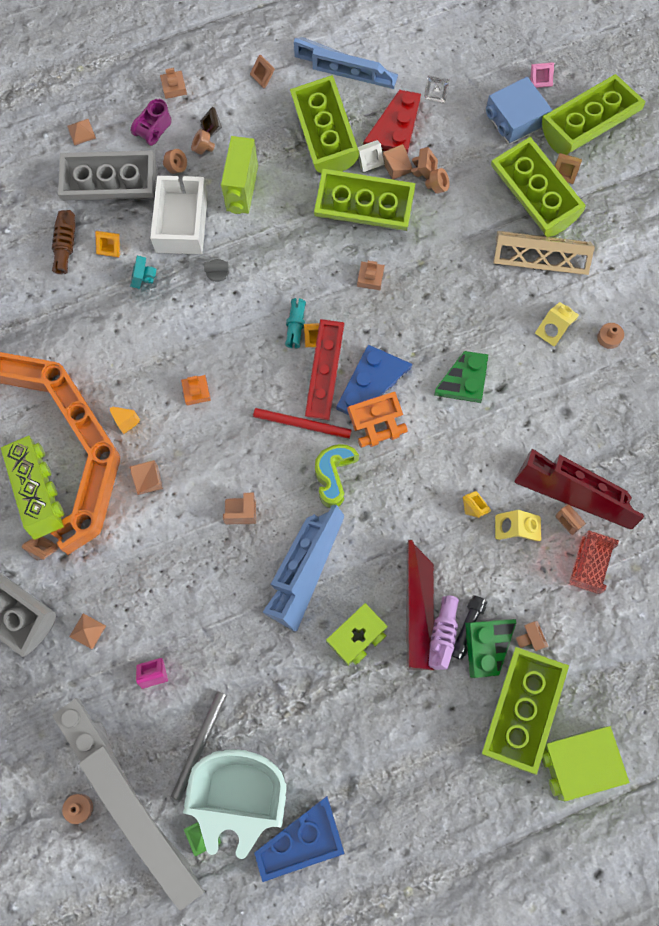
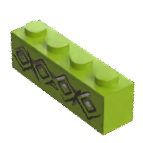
M28 435L0 447L23 528L34 540L63 528L61 517L64 516V512L60 503L55 500V496L58 493L53 482H49L48 477L51 476V471L47 463L42 460L45 452L39 442L35 444Z

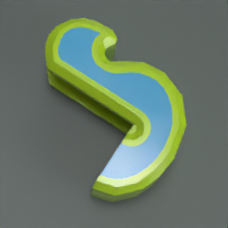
M344 444L332 445L322 450L315 459V475L318 482L324 486L319 487V498L321 503L327 508H331L332 505L339 507L344 501L345 494L336 467L358 462L359 454L355 448Z

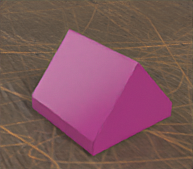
M163 658L136 665V682L142 689L168 682Z

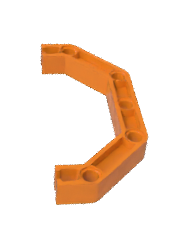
M0 352V384L49 392L88 453L72 514L62 519L63 528L51 532L59 540L56 542L59 548L69 555L100 534L120 464V454L77 386L60 363ZM60 375L57 380L52 381L54 376ZM85 413L83 418L76 420L78 414ZM104 452H110L107 459L100 460ZM87 519H91L90 526L82 529V523ZM74 529L76 533L63 543L62 535Z

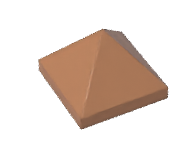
M259 55L250 75L262 88H266L275 68L262 55Z
M89 119L67 126L74 145L96 138Z
M44 537L35 540L32 538L22 544V548L37 561L44 560L59 549L57 544Z
M83 613L69 637L93 649L106 625Z

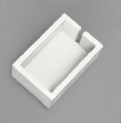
M157 176L150 237L156 253L203 254L208 198L204 177L183 176V184L186 194H183L178 176Z

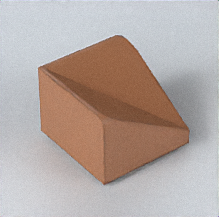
M403 144L383 152L384 166L392 180L410 173L411 169H413Z
M155 460L130 466L138 495L163 489L158 465Z

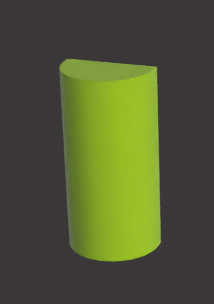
M614 74L544 115L542 118L543 133L548 144L556 153L568 155L640 112L644 108L646 101L618 75Z
M333 75L290 89L316 171L321 174L322 169L343 172L354 165L359 157V151Z
M531 137L491 160L492 168L546 237H552L564 231L583 213L586 207L584 202Z
M322 169L314 216L408 231L416 183Z
M515 647L482 755L516 769L537 775L569 665Z

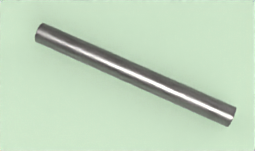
M217 691L173 789L172 798L181 801L188 785L191 769L198 762L225 702L226 694Z

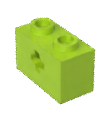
M364 603L326 639V643L347 666L352 662L357 665L366 657L367 653L365 650L371 644L376 647L387 636L384 632L388 626ZM356 631L357 633H360L361 631H363L364 642L357 640L354 643L353 632Z

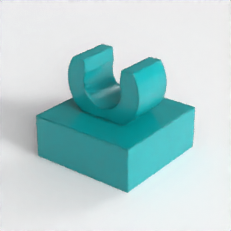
M137 255L133 266L130 287L140 289L142 281L153 284L157 269L150 266L145 267L146 257Z

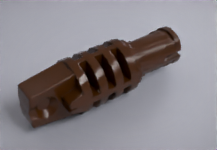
M71 210L58 211L52 239L54 262L52 271L56 274L68 273V259L73 253L75 214Z

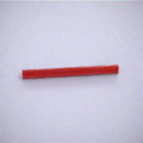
M255 408L253 417L347 439L351 437L352 429L260 408Z

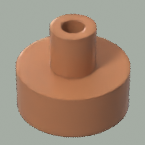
M199 129L192 141L191 150L200 155L206 150L212 152L215 144L210 142V133Z
M180 149L169 150L164 155L163 165L172 174L181 173L187 167V158Z
M443 168L430 172L429 179L425 181L427 189L432 188L437 194L449 189V177Z
M606 323L598 332V342L604 348H616L624 339V330L616 323Z
M85 794L70 796L63 805L62 812L64 818L72 824L85 822L93 812L92 800Z

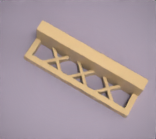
M497 231V244L493 263L589 275L595 246L592 242ZM502 245L512 246L516 254L510 259L500 258ZM528 249H536L540 257L533 262L525 260L522 254ZM540 250H546L547 252L542 254ZM552 252H560L564 259L558 264L553 265L545 257ZM577 254L586 255L584 268L573 267L569 260Z

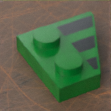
M464 351L436 387L434 396L481 403L488 354Z
M516 619L465 623L471 678L499 676L517 623Z

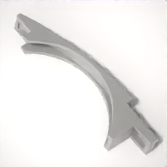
M75 698L52 716L80 760L78 764L105 807L179 911H181L205 891L189 866L191 865L187 858L167 839L135 794L113 753L103 724L93 722L81 701Z

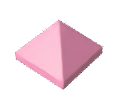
M554 62L531 64L530 80L536 88L552 87Z

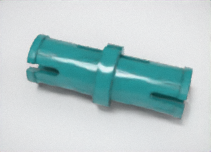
M297 298L291 300L290 316L286 320L288 330L285 346L288 348H292L293 344H295L294 348L297 349L301 345L300 340L305 324L303 318L306 301L299 298L298 304L296 303Z

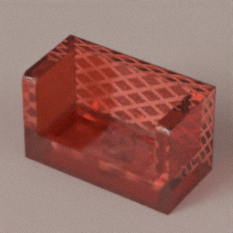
M590 530L586 532L581 539L569 584L596 594L606 591L607 585L603 584L612 550L618 546L619 540Z

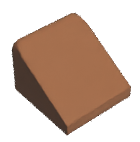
M570 505L563 507L555 515L558 521L572 535L586 524Z

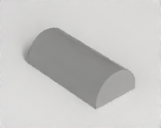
M154 152L60 153L58 196L62 201L155 198L158 175Z
M0 573V640L24 657L32 652L49 633L54 624L56 613Z

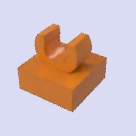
M206 375L192 376L181 380L187 406L211 401Z

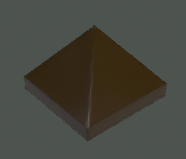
M214 107L210 108L200 120L202 130L210 133V137L222 128Z

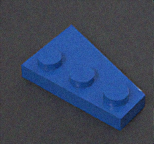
M368 345L336 406V410L349 415L347 407L382 396L397 383V380L404 373H407L412 368V363Z
M328 796L254 852L262 882L345 854Z

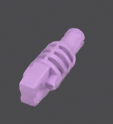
M450 595L442 597L439 617L434 620L429 653V666L434 670L448 669L454 651L456 630L458 629L455 617L459 599Z

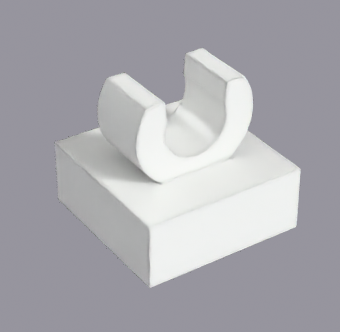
M378 140L358 147V160L360 169L363 172L384 165L381 143Z

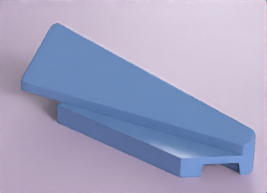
M304 37L294 39V56L312 61L313 70L391 89L395 87L398 74L386 70L379 62L351 56Z
M332 505L329 512L319 517L314 514L306 518L270 584L278 591L265 607L263 613L295 632L300 626L344 519V514L337 505Z

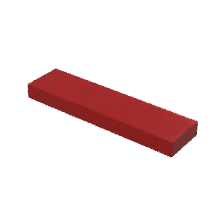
M320 319L305 417L330 421L345 326L344 322Z

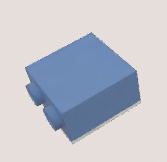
M527 76L489 95L485 112L497 127L499 133L510 145L542 129V118L551 112L552 109Z

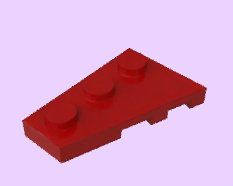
M399 90L363 141V145L378 140L381 143L382 151H388L403 144L408 154L421 93Z

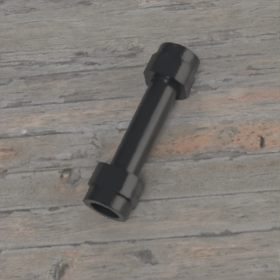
M473 595L472 599L469 600L467 605L469 612L455 641L452 657L463 660L464 656H466L468 649L466 647L465 623L476 622L479 614H484L487 608V601Z

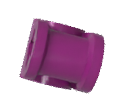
M162 99L151 100L142 113L133 121L130 130L131 134L145 139L146 143L150 146L155 145L160 136L172 123L166 102Z

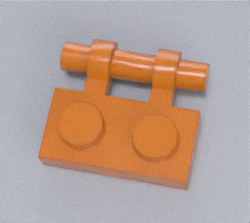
M395 391L347 407L354 430L365 429L366 436L358 438L361 448L368 445L370 447L376 446L380 441L389 438L391 440L397 439L401 434L408 432L405 423L397 425L394 419L403 415ZM385 422L387 429L376 432L374 425Z

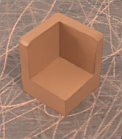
M254 492L243 493V498L225 500L223 521L226 525L256 524V498Z

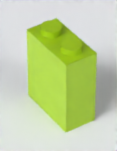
M231 136L221 188L226 211L234 214H249L258 171L255 139L237 136Z
M603 726L546 743L541 760L544 767L549 768L552 779H549L551 792L560 801L566 802L630 783L611 726Z

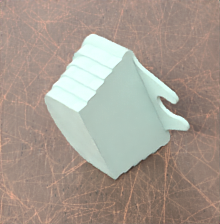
M240 749L216 751L203 757L192 767L188 779L183 814L192 815L199 822L208 854L214 855L218 852V838L224 830H233L239 837L236 856L239 859H244L266 828L282 827L286 801V783L279 768L262 755Z

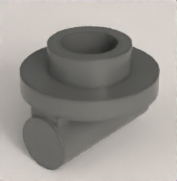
M214 259L210 262H204V271L207 277L214 282L225 280L229 275L228 261Z

